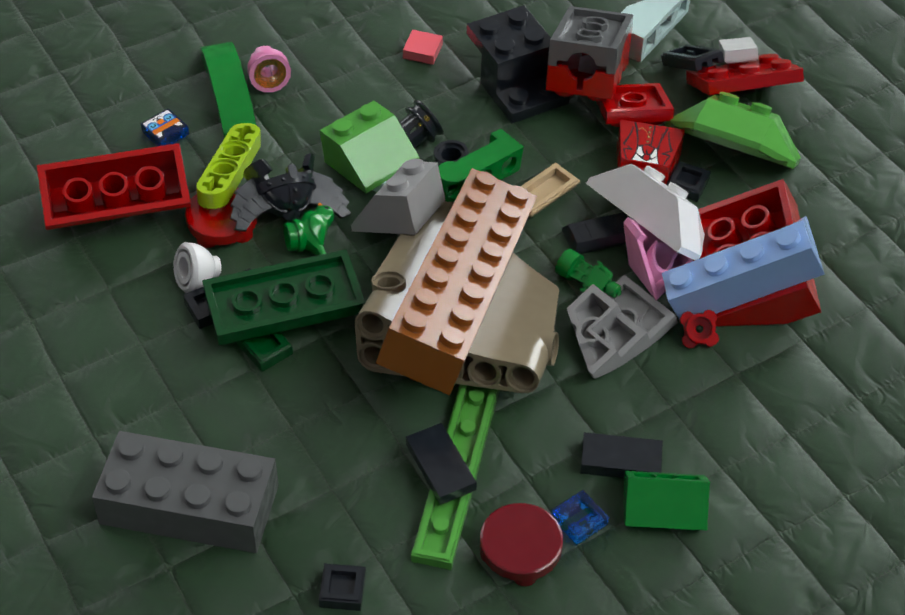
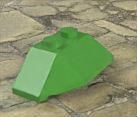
M720 92L719 96L713 95L675 115L672 120L665 123V127L684 129L686 134L794 169L801 159L780 116L771 113L772 108L770 106L757 102H752V105L749 106L740 103L739 97L730 93Z

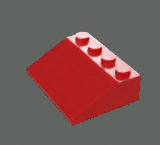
M784 179L698 209L705 234L700 258L798 221L800 219L798 207ZM814 278L716 314L717 320L715 324L716 326L788 324L821 313Z

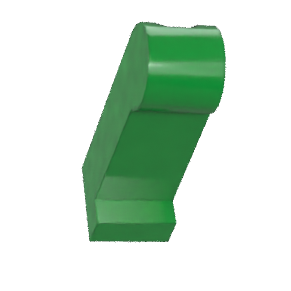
M500 128L491 133L489 144L455 162L447 161L441 163L438 167L445 201L454 202L472 168L488 172L499 180L519 171L524 146Z

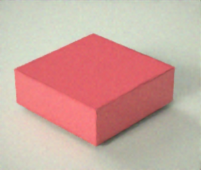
M412 29L403 48V58L434 65L443 45V36Z

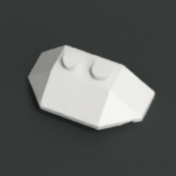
M629 164L588 179L587 185L677 253L693 260H698L701 257L705 234L698 208L686 199L689 194L687 191L672 182L668 186L662 181L665 176L648 165L642 170Z

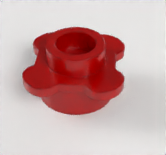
M706 310L698 314L687 311L681 315L680 323L684 326L682 343L685 347L694 348L697 344H706L712 347L718 343L719 335L716 333L715 324L717 315L714 311ZM698 325L703 327L701 333L696 331Z

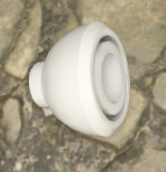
M184 242L177 249L174 257V275L178 286L185 293L203 287L202 280L220 275L221 261L219 257L212 256L203 246Z

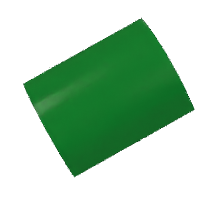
M625 471V526L707 531L710 481L705 475Z

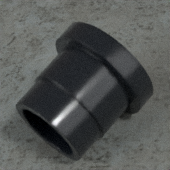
M456 140L443 141L434 149V160L438 162V166L447 161L455 162L468 155L467 146Z

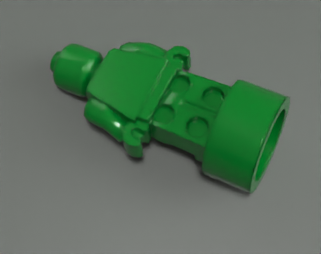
M571 248L564 251L558 259L555 268L556 274L569 281L574 279L583 284V288H580L581 292H585L594 284L612 298H616L622 293L621 285L613 282V273L601 261H597L598 265L593 267L584 261L583 255Z

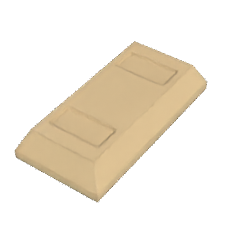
M555 162L524 183L521 187L537 196L529 218H532L574 189L580 183V180Z

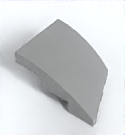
M623 275L616 282L621 285L622 293L620 296L612 298L592 284L566 308L588 371L594 379L624 365L649 348L678 323L677 317L673 312L655 300L626 275Z

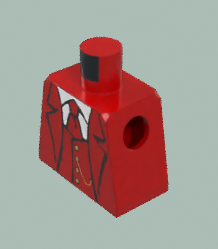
M620 120L617 141V168L632 164L644 170L648 165L665 176L662 182L667 184L680 159L685 130Z

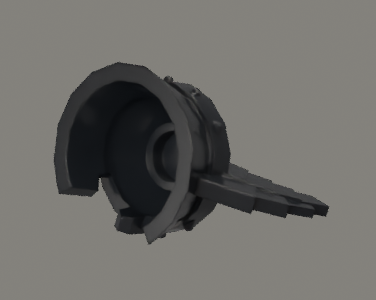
M312 153L304 156L303 165L300 169L297 170L296 165L289 164L285 169L286 174L269 178L268 174L273 169L266 160L261 158L244 170L243 177L247 182L234 192L236 196L230 205L233 208L230 219L236 222L234 230L246 232L250 223L261 214L270 212L291 222L293 219H299L301 213L307 207H317L318 203L331 207L334 214L342 219L351 214L346 207L349 201L341 193L343 189L332 182L333 178L313 171L315 157Z

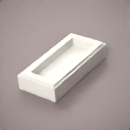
M751 37L719 40V49L723 51L724 61L727 64L758 60V47Z

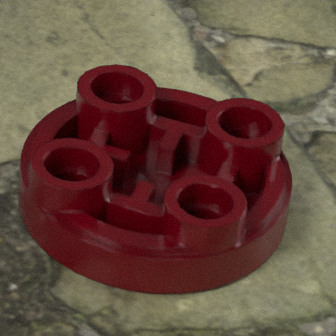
M527 503L508 504L492 512L483 523L480 533L481 559L495 573L504 578L514 580L520 586L534 584L538 578L552 571L561 557L563 547L561 527L557 520L541 507Z

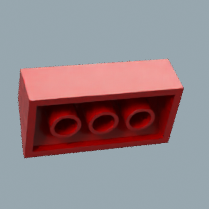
M180 143L37 165L46 230L191 206Z

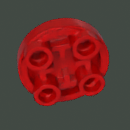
M196 194L190 199L191 206L186 207L185 211L187 227L190 233L196 238L197 243L204 248L235 242H248L253 237L257 218L250 223L246 232L234 230L236 222L230 219L233 209L230 205L236 196L235 194H233L226 206L217 209H208L200 206Z

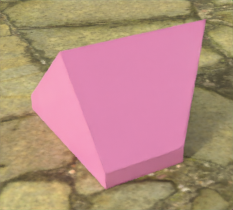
M627 217L624 221V231L629 266L653 298L658 300L666 292L662 273L690 263L693 260L677 253L638 222Z

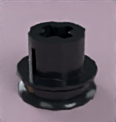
M415 100L413 107L405 108L407 116L399 123L414 148L418 147L426 139L434 142L436 135L444 134L439 121L421 101ZM416 127L417 129L410 134V131Z

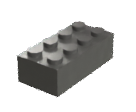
M119 431L92 496L98 522L106 526L257 553L279 486L276 459Z

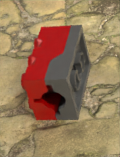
M569 6L550 39L546 90L555 91L557 95L566 97L575 94L588 96L593 101L612 100L617 84L621 81L622 72H625L629 61L633 14Z

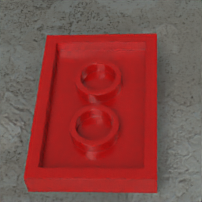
M778 54L759 55V60L729 63L720 66L713 63V66L702 67V70L699 71L686 70L687 84L705 94L715 95L720 94V92L729 93L803 82L804 74L803 68L792 64L789 59L778 58Z

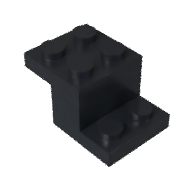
M525 5L467 24L466 34L482 53L480 83L511 124L569 104L570 96H560L555 91L546 90L551 37Z

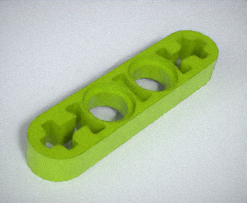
M240 123L234 125L229 130L197 182V201L200 206L208 209H217L229 203L243 179L244 170L252 163L261 147V132L257 125Z

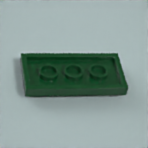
M347 249L202 280L218 345L358 315L365 304Z

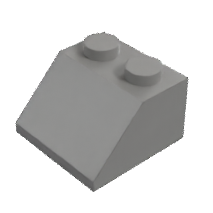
M411 159L404 162L351 224L352 231L416 235L445 201L438 162H423L421 159Z

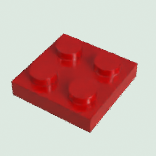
M660 83L617 85L612 100L596 101L606 124H611L615 127L620 126V120L660 125L674 118V107Z

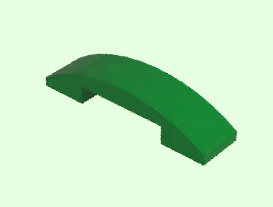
M233 42L200 47L206 73L209 75L217 104L218 117L224 138L236 124L252 123L256 125L244 72Z

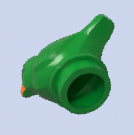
M318 203L315 210L305 212L300 220L293 219L289 223H284L283 235L287 250L289 252H302L306 249L316 256L326 254L324 242L328 229L334 220L333 209Z

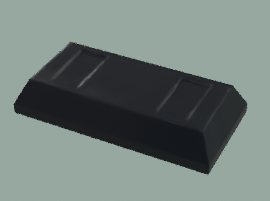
M621 212L564 226L562 232L569 247L580 254L626 244L624 221L629 216Z

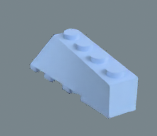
M806 216L789 226L662 273L668 302L679 320L681 315L687 311L698 314L706 310H712L717 314L824 275Z

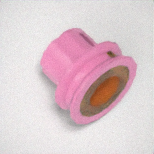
M261 46L256 48L254 53L251 54L247 64V73L251 84L257 90L275 92L287 85L291 78V68L287 57L281 51L272 49L270 46Z

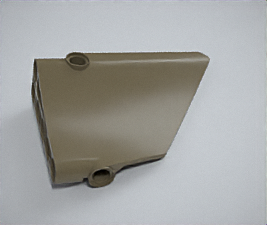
M444 201L416 235L400 234L378 271L372 277V292L355 318L357 356L359 362L366 369L373 372L403 376L376 364V360L387 331L454 202ZM512 253L455 384L517 393H530L538 387L546 366H554L556 362L559 335L558 332H555L559 288L514 253Z

